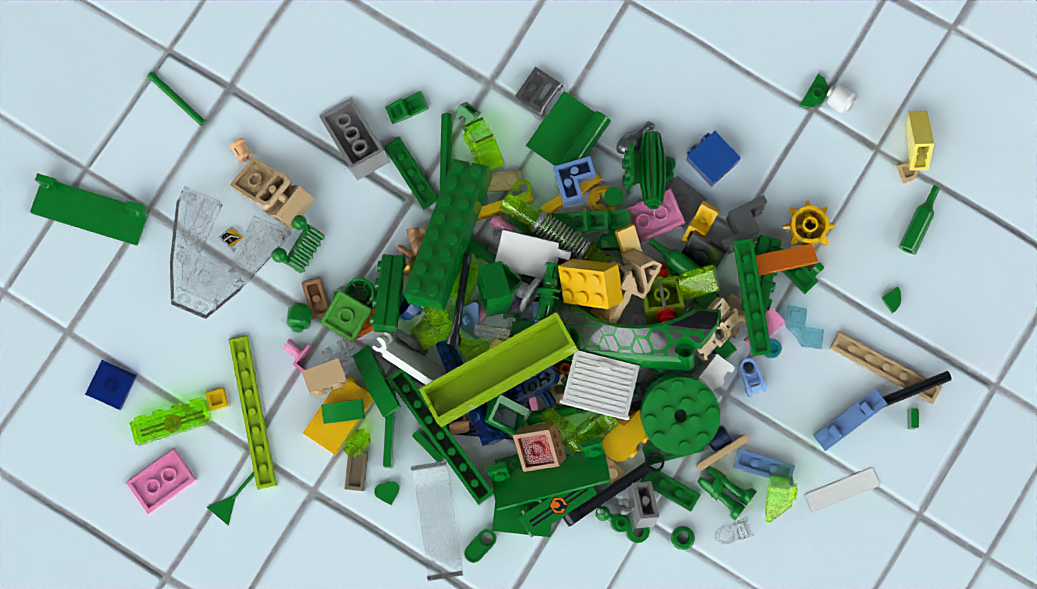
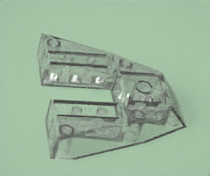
M184 185L176 202L170 254L171 304L207 319L240 292L272 257L273 250L280 248L292 233L285 227L253 215L231 266L201 255L200 253L223 204L216 198Z

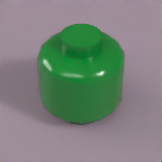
M294 303L293 306L288 308L286 324L292 328V331L301 333L311 326L312 310L308 308L307 304Z

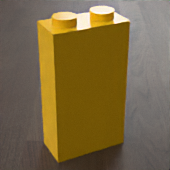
M348 375V382L344 384L345 387L338 390L332 389L323 404L363 399L364 412L366 413L374 400L366 386L363 388L356 385L358 381ZM320 407L303 434L337 456L361 419L324 424L322 408Z

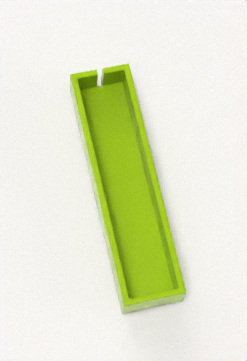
M556 312L430 382L419 390L440 427H443L572 355L578 349Z

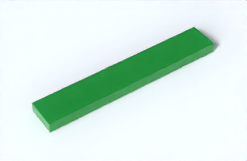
M753 238L734 240L732 242L751 357L772 354Z

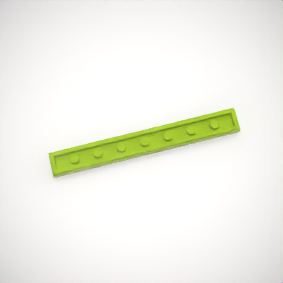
M245 335L229 339L257 490L275 487L277 482L249 337Z

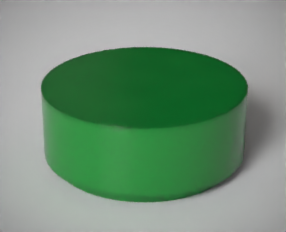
M610 187L605 191L604 201L608 206L617 207L622 203L623 193L619 188Z

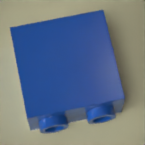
M716 131L711 134L709 132L705 134L700 140L702 143L697 147L695 145L687 151L688 155L686 157V162L711 188L733 169L741 159Z

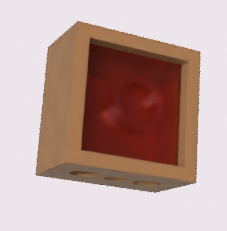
M556 421L523 426L513 435L523 472L558 467L566 459Z

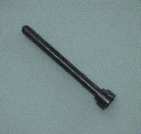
M466 253L463 258L452 331L446 338V344L461 346L462 343L459 331L471 263V255L469 253Z

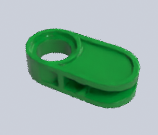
M490 529L482 530L466 547L464 551L465 558L472 563L480 561L496 543V534ZM484 533H490L493 536L490 544L482 542L481 538Z

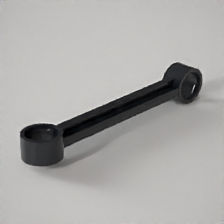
M657 452L648 454L644 463L566 514L562 518L568 527L577 523L650 472L660 471L664 466L663 456ZM657 455L660 457L662 462L660 468L651 469L648 466L647 461L650 456Z

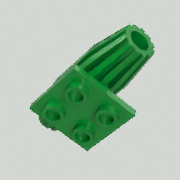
M647 131L642 134L639 154L634 152V142H630L628 149H625L624 158L622 159V169L625 170L622 186L626 187V194H630L631 187L640 183L644 205L649 209H658L659 206H662L665 195L666 156L661 133H658V131Z

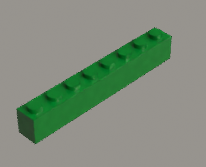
M399 369L387 379L476 503L480 506L494 496V492L446 426L440 427L420 390L407 372Z

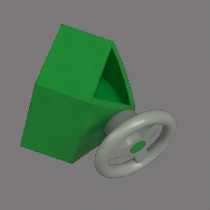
M502 261L478 266L477 286L486 317L508 313L517 296L522 299L520 311L525 312L529 309L538 294L536 289L541 287L542 279L540 277L535 278L528 285Z

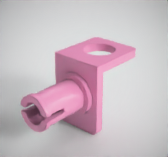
M289 339L287 343L292 348L284 344L283 349L295 357L293 365L300 371H304L299 365L313 347L308 344L302 349L292 339Z

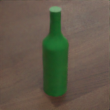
M933 185L926 201L916 208L899 244V248L904 252L913 255L917 254L934 217L933 204L940 190L938 186Z
M653 237L649 240L648 244L662 254L666 265L698 290H703L712 279V275L681 251L669 249Z

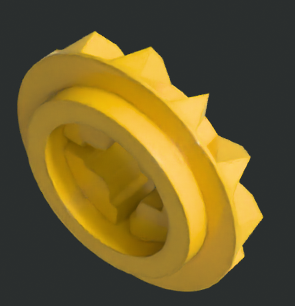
M598 186L590 192L588 204L592 211L616 210L617 207H610L606 204L605 208L603 204L598 203L600 201L599 194L604 198L605 191L610 187Z

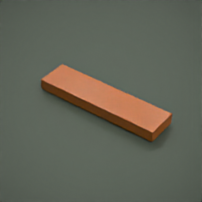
M813 244L756 255L759 276L812 265L818 262Z

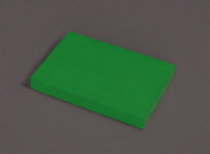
M533 501L502 510H497L495 504L492 531L528 535L518 518L522 516L520 513L528 506L531 509L538 505L537 502ZM551 525L535 536L550 537Z

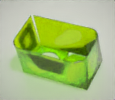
M715 265L680 274L676 278L683 300L692 299L720 289V281Z

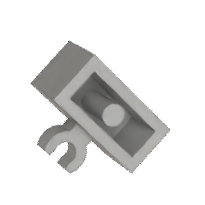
M652 482L632 483L627 492L628 499L622 498L619 501V505L627 506L626 509L621 510V514L627 515L631 511L635 528L654 527L659 519V513Z

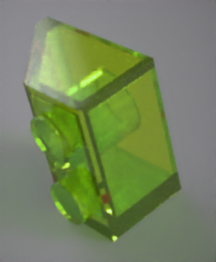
M769 474L765 505L766 523L772 522L792 507L793 500H797V483H794L793 477Z

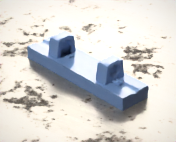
M874 389L816 433L814 438L827 451L888 404L879 392Z

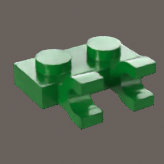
M819 262L810 271L805 266L782 272L805 295L819 282L816 276L825 267Z

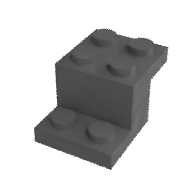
M764 195L729 211L726 221L733 235L722 240L720 247L725 249L728 254L734 253L732 241L753 238L754 243L755 239L758 238L760 229L754 217L762 214L767 204Z

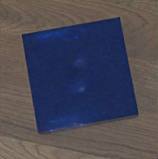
M101 360L85 395L121 411L137 375Z

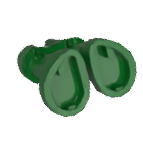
M708 466L705 472L714 478L715 481L711 484L704 478L699 477L697 480L698 484L716 501L717 499L720 500L730 510V517L736 521L745 509V506L725 494L723 487L746 506L757 491L753 488L744 490L738 487L721 471Z

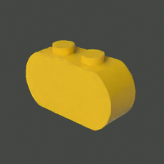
M640 410L625 426L617 421L603 438L602 444L606 457L611 461L624 462L629 457L633 459L639 451L636 447L640 442L645 443L648 440L641 423Z

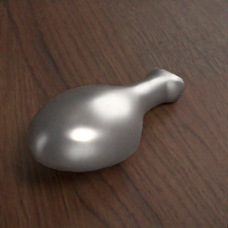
M648 121L639 130L622 136L616 145L617 152L624 154L630 142H634L635 151L641 144L642 134L654 129L655 124Z

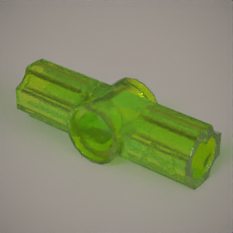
M554 407L547 408L540 416L541 420L544 423L556 421L562 444L566 445L573 454L584 452L581 441H585V439L578 434L579 432L569 420L566 421Z

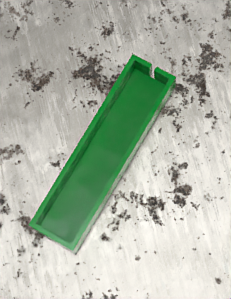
M452 159L403 292L409 304L445 311L493 177L489 166L472 163L470 166L467 161Z

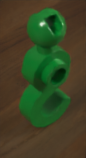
M600 506L596 509L595 515L599 521H610L611 528L616 532L625 531L626 537L631 542L642 543L649 537V527L642 528L641 536H634L628 515H622L621 513L613 515L606 506Z

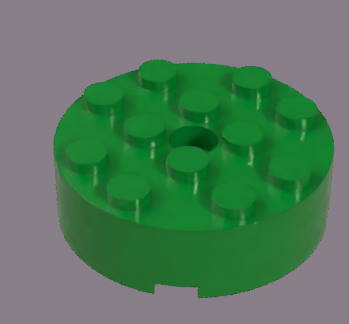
M671 373L658 378L647 388L640 404V419L645 434L656 447L667 453L684 455L702 449L713 439L720 424V407L713 391L702 379L687 373ZM677 410H684L682 417L674 415Z

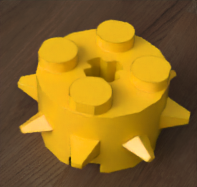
M809 200L799 210L790 207L789 212L792 218L788 224L782 226L784 229L789 230L790 237L792 238L790 245L798 244L803 246L813 244V246H816L819 243L828 245L829 241L826 234L829 229L835 228V224L830 223L828 216L825 215L828 208L819 209L817 206H811ZM807 223H809L810 227H813L811 230L805 227Z

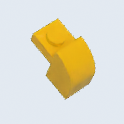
M703 201L682 240L687 243L695 230L706 237L720 209Z

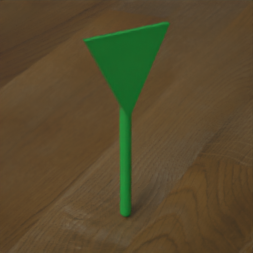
M254 471L233 496L207 507L228 526L235 499L254 477Z

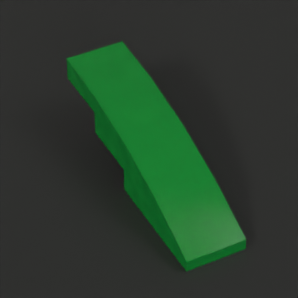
M631 209L552 214V218L555 217L553 224L559 219L555 229L562 222L559 231L566 224L562 233H564L568 226H570L568 232L573 229V232L621 229L631 224Z
M367 345L354 354L353 359L382 416L386 418L398 410L401 405L393 394L394 390L387 380L388 376L370 346Z

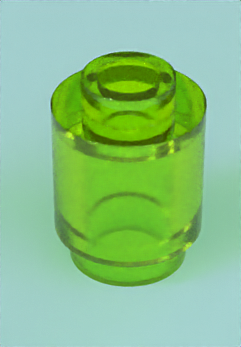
M356 429L345 442V453L353 458L361 455L371 442L369 432L365 429Z

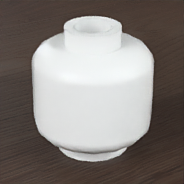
M842 84L836 88L832 86L826 95L829 97L827 100L828 105L840 113L848 112L856 101L854 92Z

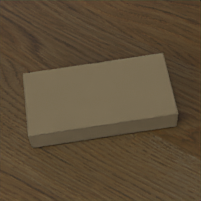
M348 450L345 490L364 491L368 452Z

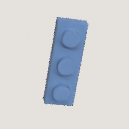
M739 448L733 468L789 485L795 465Z

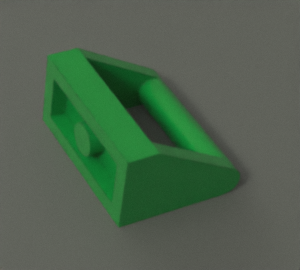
M500 394L488 401L485 422L513 436L520 427L525 426L531 410ZM499 405L517 414L514 428L493 418Z

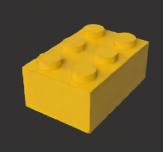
M571 259L558 266L563 303L610 309L623 302L618 264Z

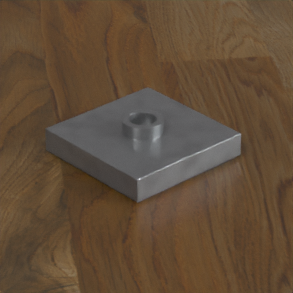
M677 176L667 190L671 188L686 222V224L680 226L684 229L696 215L702 202L707 201V198Z

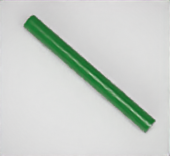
M151 71L147 75L154 84L200 126L206 123L204 118L154 72Z

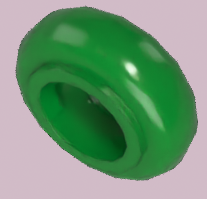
M679 526L673 530L671 542L675 548L687 550L695 542L694 532L687 526ZM681 532H685L689 536L685 544L679 543L677 539L678 534Z

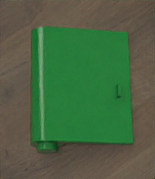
M564 91L530 138L526 147L553 166L585 158L609 126L611 120L599 111H592Z

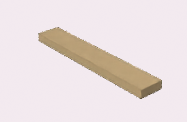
M840 331L829 348L901 388L927 379ZM936 386L916 394V396L934 404L942 386Z

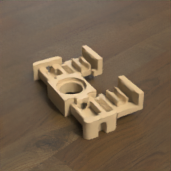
M717 297L707 308L721 310L720 327H717V329L722 331V335L717 339L714 332L701 349L695 348V353L701 360L708 361L707 356L715 347H721L732 335L730 330L738 321H744L743 316L738 314L739 311L736 308H730L722 297Z

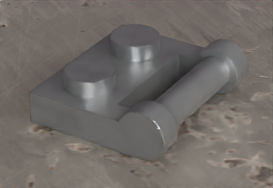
M535 67L514 96V99L531 109L538 116L543 117L545 114L544 110L556 93L561 91L563 85ZM550 84L552 86L540 105H536L534 102L546 85Z

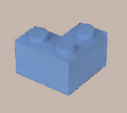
M590 156L553 167L554 177L564 208L582 203L583 197L579 184L595 179L596 173Z

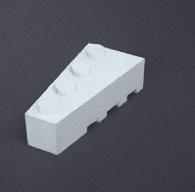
M709 354L707 356L708 361L700 359L697 363L699 365L698 368L689 374L702 379L712 391L723 385L725 382L724 376L728 371L732 373L735 369L733 365L718 354ZM677 410L674 415L682 417L684 410Z

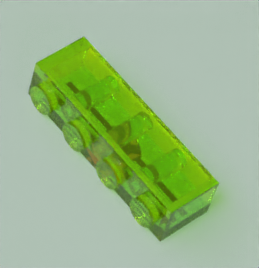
M198 397L189 400L190 403L182 405V403L172 405L171 409L166 411L163 409L153 411V415L147 417L145 415L134 417V421L129 422L135 445L141 446L213 423L207 401Z

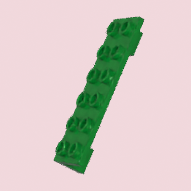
M37 173L35 181L40 185L30 210L31 214L138 246L150 212L146 206L127 201V203L60 183L55 178Z
M596 437L581 441L584 452L566 456V459L558 467L523 472L522 468L509 471L505 461L486 466L487 473L492 482L497 510L610 482V472L601 438Z

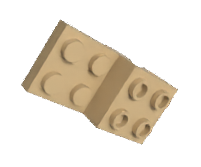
M255 157L250 159L230 184L233 190L257 204L264 213L290 230L293 229L292 221L297 215L303 216L315 202L313 197L301 186H292L290 184L291 179L279 170H274Z
M636 248L622 254L624 266L615 260L610 262L618 264L623 302L610 309L593 307L591 313L599 319L616 324L620 320L625 306L629 303L631 295L634 294L644 299L650 291L655 277L659 274L662 264Z

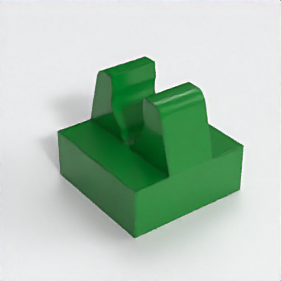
M465 102L457 108L455 118L459 120L464 116L466 118L464 126H468L478 119L481 112L468 102Z

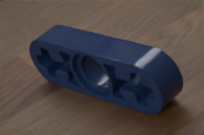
M547 368L509 389L508 398L516 403H523L556 386L560 380V375L558 371ZM549 374H552V376L550 377L551 381L546 380L547 378H549ZM536 380L537 388L531 391L530 384ZM517 390L521 391V393L518 394V398L515 397V395H517Z

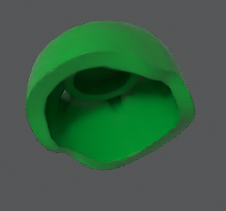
M354 278L346 285L344 292L353 294L352 297L368 306L373 301L375 288L365 278Z

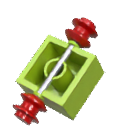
M659 262L662 266L651 285L650 291L644 299L641 298L646 325L666 322L685 314L678 276L667 277L666 265L663 262Z

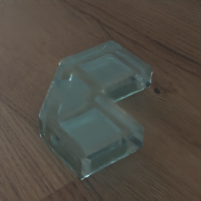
M788 305L785 326L791 331L801 347L822 349L824 330L805 327L807 308Z

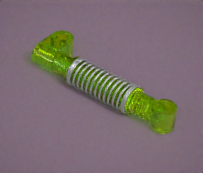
M517 180L499 207L500 210L528 226V230L536 231V235L540 234V237L544 236L543 239L547 238V240L559 242L558 248L562 247V249L571 251L573 257L577 255L576 259L604 263L608 260L619 262L616 257L608 253L604 254V250L601 252L600 248L596 249L597 246L594 244V241L586 238L582 242L584 235L581 237V233L576 234L577 231L573 232V229L570 230V226L566 228V224L558 223L559 219L555 221V217L551 218V215L548 217L546 211L544 212L542 209L537 210L527 204L526 200L532 191L531 183L528 180ZM518 185H526L525 189L527 192H522L520 195L525 198L524 201L511 194L512 191L518 193Z

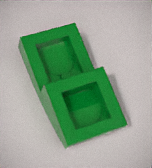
M418 91L405 99L400 98L387 105L385 109L392 124H395L428 110L429 106L423 93Z

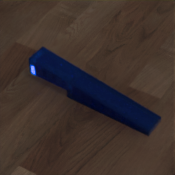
M446 340L435 343L447 373L464 364L454 345L446 344ZM487 403L468 412L482 446L493 445L506 438L501 430L485 422Z

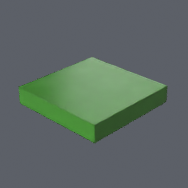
M339 290L320 323L349 341L354 342L373 309Z

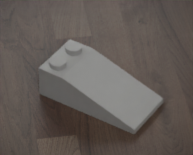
M352 97L319 116L356 180L363 178L390 162L383 147Z

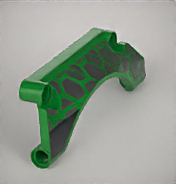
M559 297V300H553L554 305L551 310V315L556 312L558 313L578 351L640 367L689 371L694 368L695 348L701 349L717 330V327H720L721 310L695 308L678 318L662 323L639 326L621 325L598 319L583 311L576 304L563 303V298ZM574 353L564 358V360L572 361Z

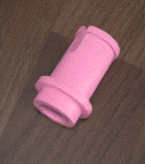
M495 215L490 222L493 229L495 227L501 232L503 229L513 231L515 225L500 218L501 215Z

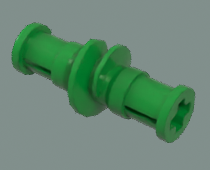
M545 262L546 271L542 281L543 286L536 289V293L541 296L538 301L537 316L534 317V320L541 321L550 316L554 305L553 300H559L555 293L561 292V290L556 289L559 275L558 266L560 264Z

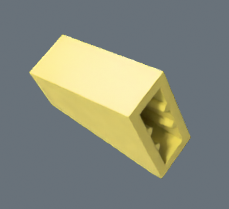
M908 111L906 137L909 170H929L934 141L928 112Z

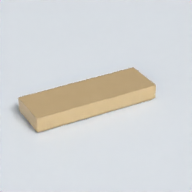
M744 434L696 465L699 472L749 442L750 439L747 434Z

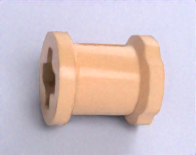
M243 138L237 139L229 146L237 155L239 163L246 162L253 156V152L249 151Z

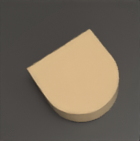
M909 162L896 166L902 184L913 181L918 176L919 170H909Z

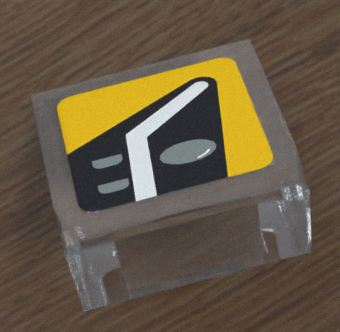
M231 226L218 237L233 252L246 240V237L234 226Z

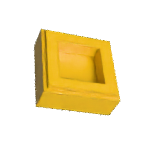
M224 387L205 392L210 412L229 407Z

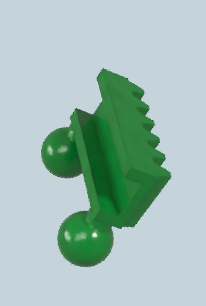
M297 215L292 221V226L296 230L303 231L288 255L285 249L278 247L272 251V259L277 263L283 262L296 272L302 273L305 272V266L309 265L308 261L313 259V253L317 252L316 248L321 246L320 242L325 239V236L319 230L307 224L304 216Z

